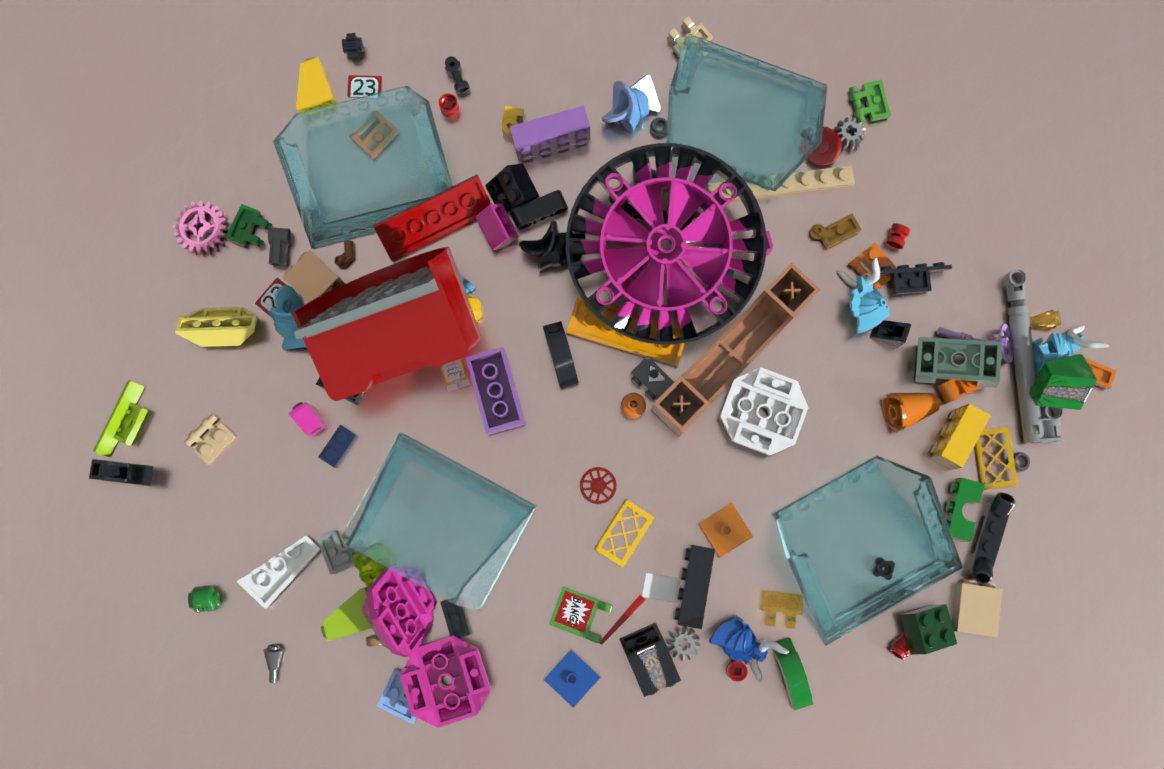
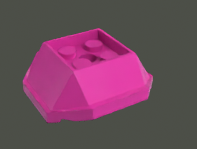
M389 566L381 572L365 591L366 600L361 611L383 647L389 649L393 654L410 657L430 632L432 610L435 608L436 601L417 569Z
M455 635L419 646L413 655L409 657L400 674L411 715L437 728L478 715L491 689L479 649ZM444 675L451 677L452 684L450 686H445L442 683Z

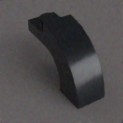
M559 321L543 326L560 388L579 383L562 322Z
M92 459L89 479L150 486L153 478V466Z

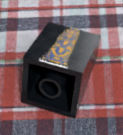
M656 623L619 639L644 697L654 695L659 690L674 686L677 682L681 681Z

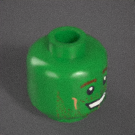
M211 585L196 586L192 589V592L188 593L189 608H192L196 613L213 611L216 604L220 602L219 592H215L214 587Z

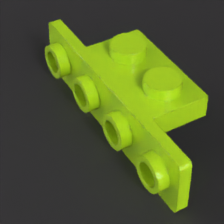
M130 380L127 381L93 449L95 453L110 457L118 441L131 446L148 412L147 409L136 404L144 386Z

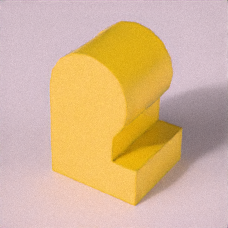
M505 106L501 127L506 137L511 138L509 126L516 125L518 121L524 120V109Z

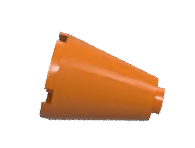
M888 393L885 395L887 398L882 401L885 420L889 419L892 425L888 426L895 432L903 431L934 414L941 405L940 398L934 393Z

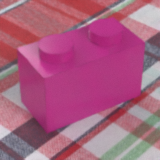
M502 203L491 204L475 216L492 250L505 248L519 237Z

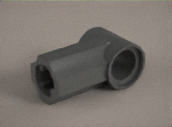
M269 228L268 243L270 250L268 264L279 267L286 266L288 245L291 243L290 228Z

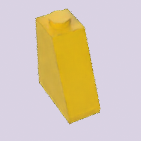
M312 57L300 63L296 109L300 116L304 117L337 105L320 59Z

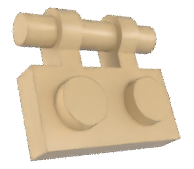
M213 413L208 418H204L201 421L202 424L195 431L192 430L188 434L189 437L184 441L189 447L196 442L198 446L193 451L208 465L237 437L224 423H220L216 427L213 423L218 418ZM209 429L211 433L203 440L200 436Z

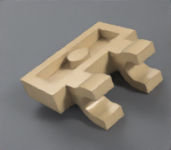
M689 16L683 20L681 25L689 34L682 38L674 28L668 33L669 36L667 37L672 44H675L672 50L684 63L713 39V36L702 24L696 26Z

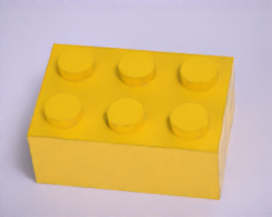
M971 404L955 408L950 414L949 419L951 421L949 425H945L940 433L942 437L939 443L936 442L931 449L933 454L930 459L949 470L963 468L991 415Z

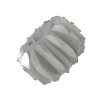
M846 117L844 122L840 120L837 126L834 127L833 130L840 136L843 150L847 146L850 150H853L855 146L859 147L862 144L861 141H864L866 136L863 133H865L866 128H861L862 121L856 123V118L850 121Z
M686 626L683 627V633L677 627L675 628L676 636L672 632L669 633L674 640H667V644L673 645L668 650L669 652L676 650L673 658H677L680 654L681 661H684L685 655H687L689 660H692L691 652L698 655L694 647H701V644L694 643L700 637L698 635L692 637L695 633L693 629L687 634L688 629ZM683 638L689 643L688 647L685 646V649H682V646L679 645V641L682 642Z

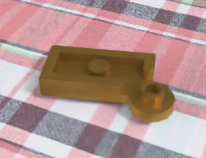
M852 213L827 227L821 224L813 225L810 229V235L814 239H821L827 249L855 235L862 229Z

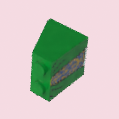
M1082 354L1044 363L1034 385L1031 386L1030 396L1036 406L1081 410L1097 378Z

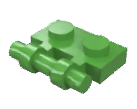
M882 80L864 83L862 85L863 91L858 92L857 86L849 88L851 94L849 98L853 102L855 109L853 112L854 117L857 118L858 122L866 123L865 115L870 116L871 122L890 118L891 113ZM865 99L866 108H862L860 100Z

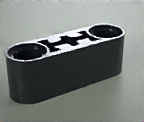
M556 190L512 209L510 214L517 230H523L568 210V206L561 190Z

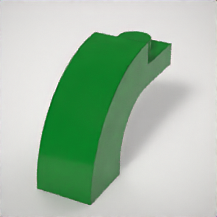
M791 638L778 641V644L789 651L788 654H782L773 649L793 710L813 705L808 679Z

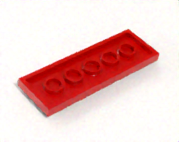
M476 174L373 225L390 260H393L476 219L475 216L491 205V202L479 176Z

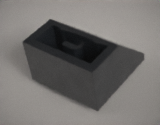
M523 163L507 165L485 185L494 204L502 203L508 216L511 215L510 211L540 197Z

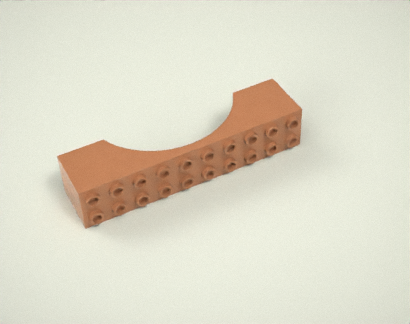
M791 262L716 343L654 402L651 410L673 432L680 436L821 289Z

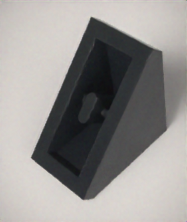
M883 320L873 328L871 338L899 348L906 343L911 324Z

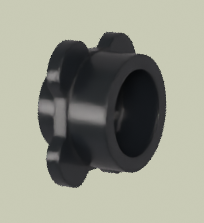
M877 558L873 575L876 577L882 576L886 580H890L895 563L893 561H885L883 558Z

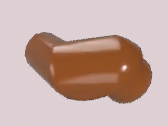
M344 241V253L335 257L334 262L339 267L347 266L354 259L353 241Z

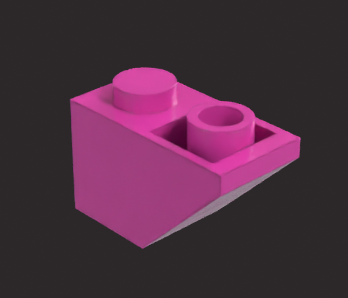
M306 402L297 403L292 407V411L289 412L291 418L308 436H312L327 426L315 407Z

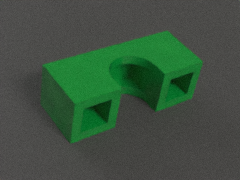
M956 478L952 482L950 492H952L951 500H948L946 504L947 517L941 525L942 536L963 542L972 541L976 522L967 520L963 516L962 508L967 502L973 504L981 502L984 483L965 478Z

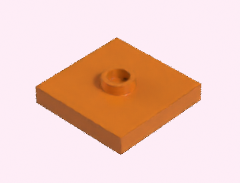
M733 503L699 523L700 528L719 558L753 538Z

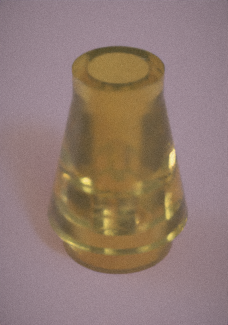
M1052 309L1030 317L1031 328L1055 329L1056 326H1060L1061 318L1059 311Z

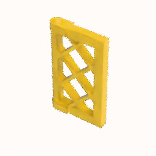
M1009 426L984 429L980 436L986 435L991 439L984 448L981 447L980 437L975 444L980 481L985 484L983 490L1018 486ZM1004 433L1005 445L994 439L997 434ZM992 440L1002 446V449L996 456L985 450ZM1003 449L1007 450L1009 462L1007 465L997 458ZM983 451L994 458L987 467L983 464ZM995 459L1005 466L999 476L988 469ZM1007 468L1010 470V481H1004L1000 478ZM986 471L996 477L994 482L986 483Z
M625 499L594 547L595 551L623 568L655 517L630 502V500ZM626 507L630 508L633 516L622 518L621 515ZM642 516L647 520L642 528L638 529L636 517ZM634 518L636 530L625 532L622 520ZM617 521H620L623 532L611 535ZM637 531V536L632 544L628 545L625 534ZM623 534L626 546L614 549L612 537ZM610 537L612 549L605 550L602 548V545ZM626 548L627 551L622 559L616 557L615 550Z

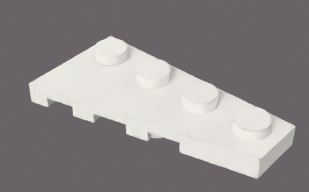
M304 536L236 582L266 609L321 551L320 547L309 536Z

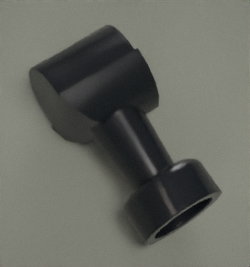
M453 56L446 58V67L444 68L446 74L452 76L456 83L454 85L456 94L465 93L470 89V86L466 80L462 79L460 61Z

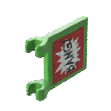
M563 587L549 625L592 642L600 643L602 636L589 630L597 608L610 613L613 606Z

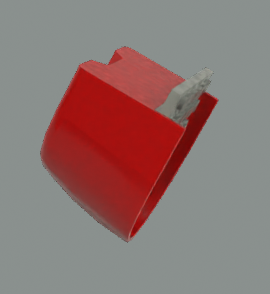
M450 247L431 250L371 272L328 291L291 312L298 327L293 333L296 339L303 338L329 398L334 401L367 391L372 385L427 366L438 367L464 358L478 344L480 339V331Z

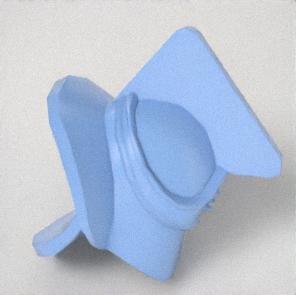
M644 75L630 87L623 81L615 82L613 85V108L602 117V121L606 123L620 121L628 132L633 133L638 122L642 121L649 114L650 110L659 112L660 105L650 75Z

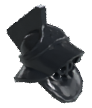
M554 220L551 221L542 239L522 240L519 243L520 248L524 252L539 258V272L550 266L555 267L567 264L566 232L559 233L557 222ZM573 232L572 238H586L584 233ZM581 255L572 256L573 262L580 261Z

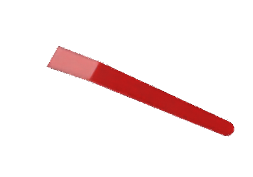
M639 595L601 639V645L646 600L644 597Z

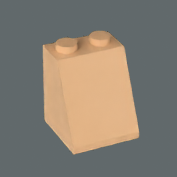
M311 250L304 252L299 257V261L294 266H290L283 276L307 302L345 284Z

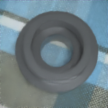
M655 118L650 124V130L655 136H664L669 130V123L664 118ZM661 125L663 129L657 130L656 126Z
M1023 452L1013 454L1016 471L1022 472L1027 470L1030 466L1028 455ZM1018 458L1022 461L1021 465H1018L1016 462Z

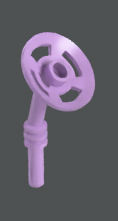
M1002 324L999 329L998 339L994 341L1002 342L1001 355L1007 363H1011L1014 359L1011 331L1007 324ZM939 327L937 330L938 335L950 339L990 341L973 338L972 335L964 334L963 332L957 333Z

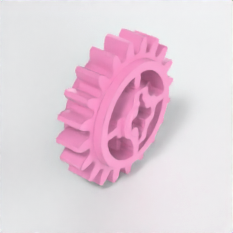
M199 201L198 206L192 202V208L185 205L186 212L178 211L181 218H174L179 222V224L173 225L178 230L173 233L176 237H179L177 242L183 244L182 247L187 250L189 248L191 253L197 251V253L202 254L203 249L210 253V247L217 250L216 243L223 244L220 238H225L226 235L223 231L228 230V227L223 225L228 222L225 218H222L225 214L219 211L216 205L212 207L210 202H207L205 205L204 202ZM206 214L212 216L214 224L208 222L205 218ZM187 231H191L194 234L196 241L189 238Z

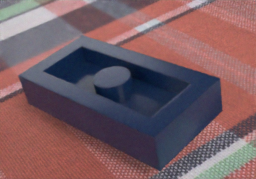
M340 424L318 457L336 468L358 435Z

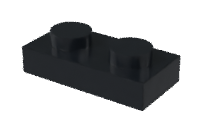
M456 596L440 601L450 636L455 635L461 638L471 635L461 597Z

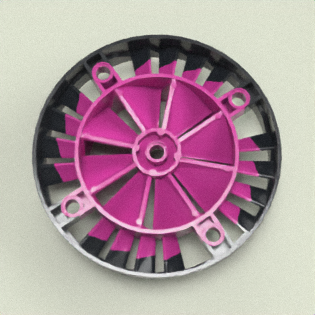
M657 143L636 147L621 153L600 167L590 177L577 196L570 213L566 232V258L569 273L576 291L587 308L598 320L615 332L632 340L655 345L682 344L698 340L716 332L732 321L754 294L762 276L767 251V237L763 215L752 190L744 179L731 166L715 155L696 147L676 143ZM655 156L657 178L654 179L652 178L649 157ZM672 156L678 157L675 178L670 177ZM629 162L633 163L640 182L633 187H630L616 170ZM697 162L701 165L692 183L688 179L694 163ZM717 173L725 182L710 194L704 188L713 175ZM609 180H618L619 187L611 188L608 184ZM600 183L615 201L611 208L590 194L596 184ZM722 189H729L731 191V197H724L722 195ZM661 192H669L667 224H664ZM739 196L748 215L729 222L723 208ZM629 202L653 230L650 232L621 208ZM701 207L704 211L681 231L680 228ZM582 209L604 219V222L600 223L578 215V212ZM753 230L754 238L732 240L733 233ZM573 232L600 236L599 240L572 238ZM606 240L645 243L643 247L605 250ZM662 240L670 242L671 247L669 250L661 248L660 243ZM686 244H719V248L686 246ZM732 251L754 253V260L731 258ZM599 253V258L578 262H573L572 256ZM651 259L652 261L629 287L624 290L621 283ZM679 259H681L706 284L705 288L698 282V280L690 273V271L682 264V262ZM664 265L667 267V305L662 304ZM727 269L750 276L748 283L745 284L726 275ZM603 270L608 281L587 298L578 279ZM719 284L739 297V300L733 307L717 290L716 287ZM600 292H608L610 300L602 302L599 299ZM621 296L626 300V303L614 320L610 322L601 312ZM715 300L722 304L720 311H715L712 307ZM700 302L715 319L716 323L696 333L687 307ZM639 307L642 309L634 333H630L626 330L636 308ZM653 311L659 312L657 339L649 338ZM672 311H677L681 338L673 339Z

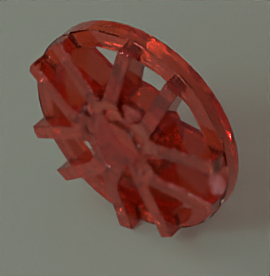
M591 468L583 474L580 480V491L583 497L591 503H606L616 492V479L605 468ZM599 470L606 472V474L600 477ZM597 471L598 478H593L591 472ZM587 474L590 475L592 481L584 480ZM610 475L612 479L605 482L603 479ZM613 482V490L606 485ZM583 483H590V487L583 488ZM605 489L612 492L609 497L603 492ZM585 490H592L589 497L585 494ZM593 493L598 494L596 501L591 499ZM600 493L606 498L605 500L599 501Z

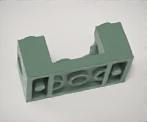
M919 337L915 382L935 384L936 379L976 381V386L997 388L1000 382L1002 342ZM961 355L965 361L963 364L958 365L953 362V357Z

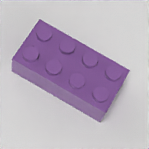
M584 106L509 126L517 159H522L523 161L532 159L535 155H547L556 149L565 150L570 145H583L590 140V124Z
M504 347L465 357L486 434L491 435L526 425Z

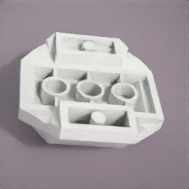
M759 367L733 380L721 411L720 419L732 442L770 456L795 445L808 410V405L798 381ZM759 408H765L768 411L766 418L759 415Z

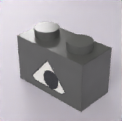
M648 356L630 373L632 382L638 387L641 385L646 390L644 393L652 401L654 399L657 400L674 383Z

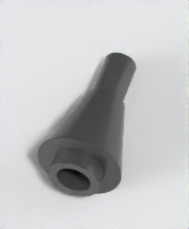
M270 644L263 651L269 670V682L276 683L284 649L278 644Z

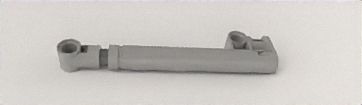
M1014 269L1004 276L1003 285L1007 290L1008 303H1011V308H1008V315L1010 317L1009 323L1024 444L1064 441V437H1061L1059 426L1063 409L1036 406L1030 396V388L1034 385L1037 374L1030 317L1028 316L1029 308L1024 306V301H1026L1024 283L1027 276L1023 270ZM1012 276L1017 278V283L1012 281ZM1048 408L1053 410L1052 417L1047 412Z

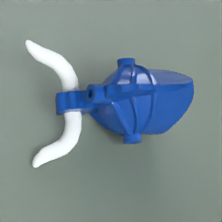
M736 615L732 620L721 625L711 635L709 643L722 647L724 653L735 661H743L746 665L750 662L756 678L761 682L762 673L759 669L758 661L763 662L766 659L767 649L771 648L782 654H788L789 651L774 641L769 640L762 644L757 643L753 630L749 625L743 624L744 620Z

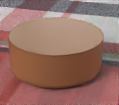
M376 635L365 638L366 645L369 647L382 645Z

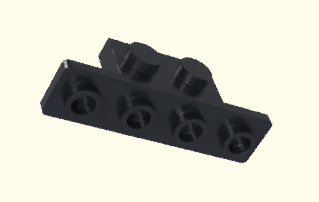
M938 262L928 267L927 263L917 264L914 268H909V265L897 266V269H891V266L880 267V276H891L893 295L932 291L930 273L950 270L952 265Z

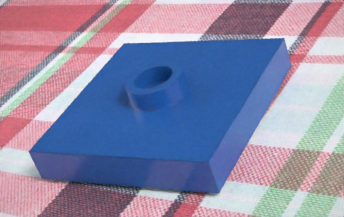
M571 649L544 678V681L574 708L601 677Z

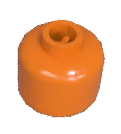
M629 393L623 397L620 409L625 417L637 419L643 415L646 409V402L642 395Z

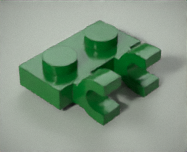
M241 204L225 238L244 247L249 242L261 248L264 241L258 236L251 234L253 228L257 225L268 231L272 224L268 220L259 217L260 211Z

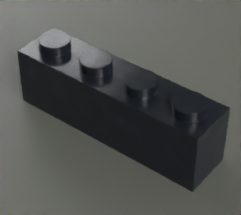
M690 545L689 548H686L684 560H687L686 568H682L681 580H684L683 588H679L677 600H680L679 608H675L674 620H677V625L702 629L715 549Z

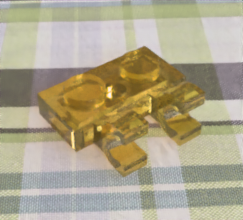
M763 590L761 610L767 611L765 625L775 626L776 612L787 614L785 628L795 629L796 615H802L804 595Z

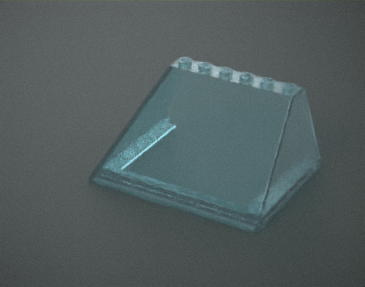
M687 33L669 88L667 143L689 145L709 152L731 166L745 182L759 185L766 190L776 191L822 141L828 85Z
M409 86L296 113L273 140L311 248L376 232L373 225L453 186L430 102Z
M399 432L344 530L342 537L347 546L445 600L461 607L481 611L537 505Z
M875 456L775 512L786 559L825 645L832 643L963 568L932 478L880 456ZM877 558H883L885 561H893L895 563L890 580H886L882 576H874L873 570L876 569Z

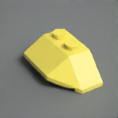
M243 307L203 308L187 316L179 317L175 332L177 335L200 347L240 346L255 332L258 317L255 313Z

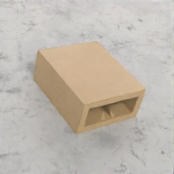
M964 579L963 583L956 582L952 619L953 630L998 638L1003 589L996 588V584L983 583V586L976 585V581Z

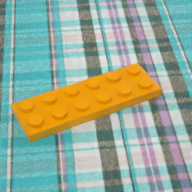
M577 296L566 334L639 356H648L653 360L678 367L685 344L655 345L627 338L598 320L587 308L580 296ZM609 305L601 314L612 322L621 309ZM634 313L626 331L634 333L640 314ZM652 318L649 338L657 339L659 321ZM672 324L673 339L681 338L679 326Z

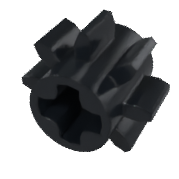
M356 33L346 34V39H342L344 54L348 53L350 58L359 57V52H363L362 38L357 37Z

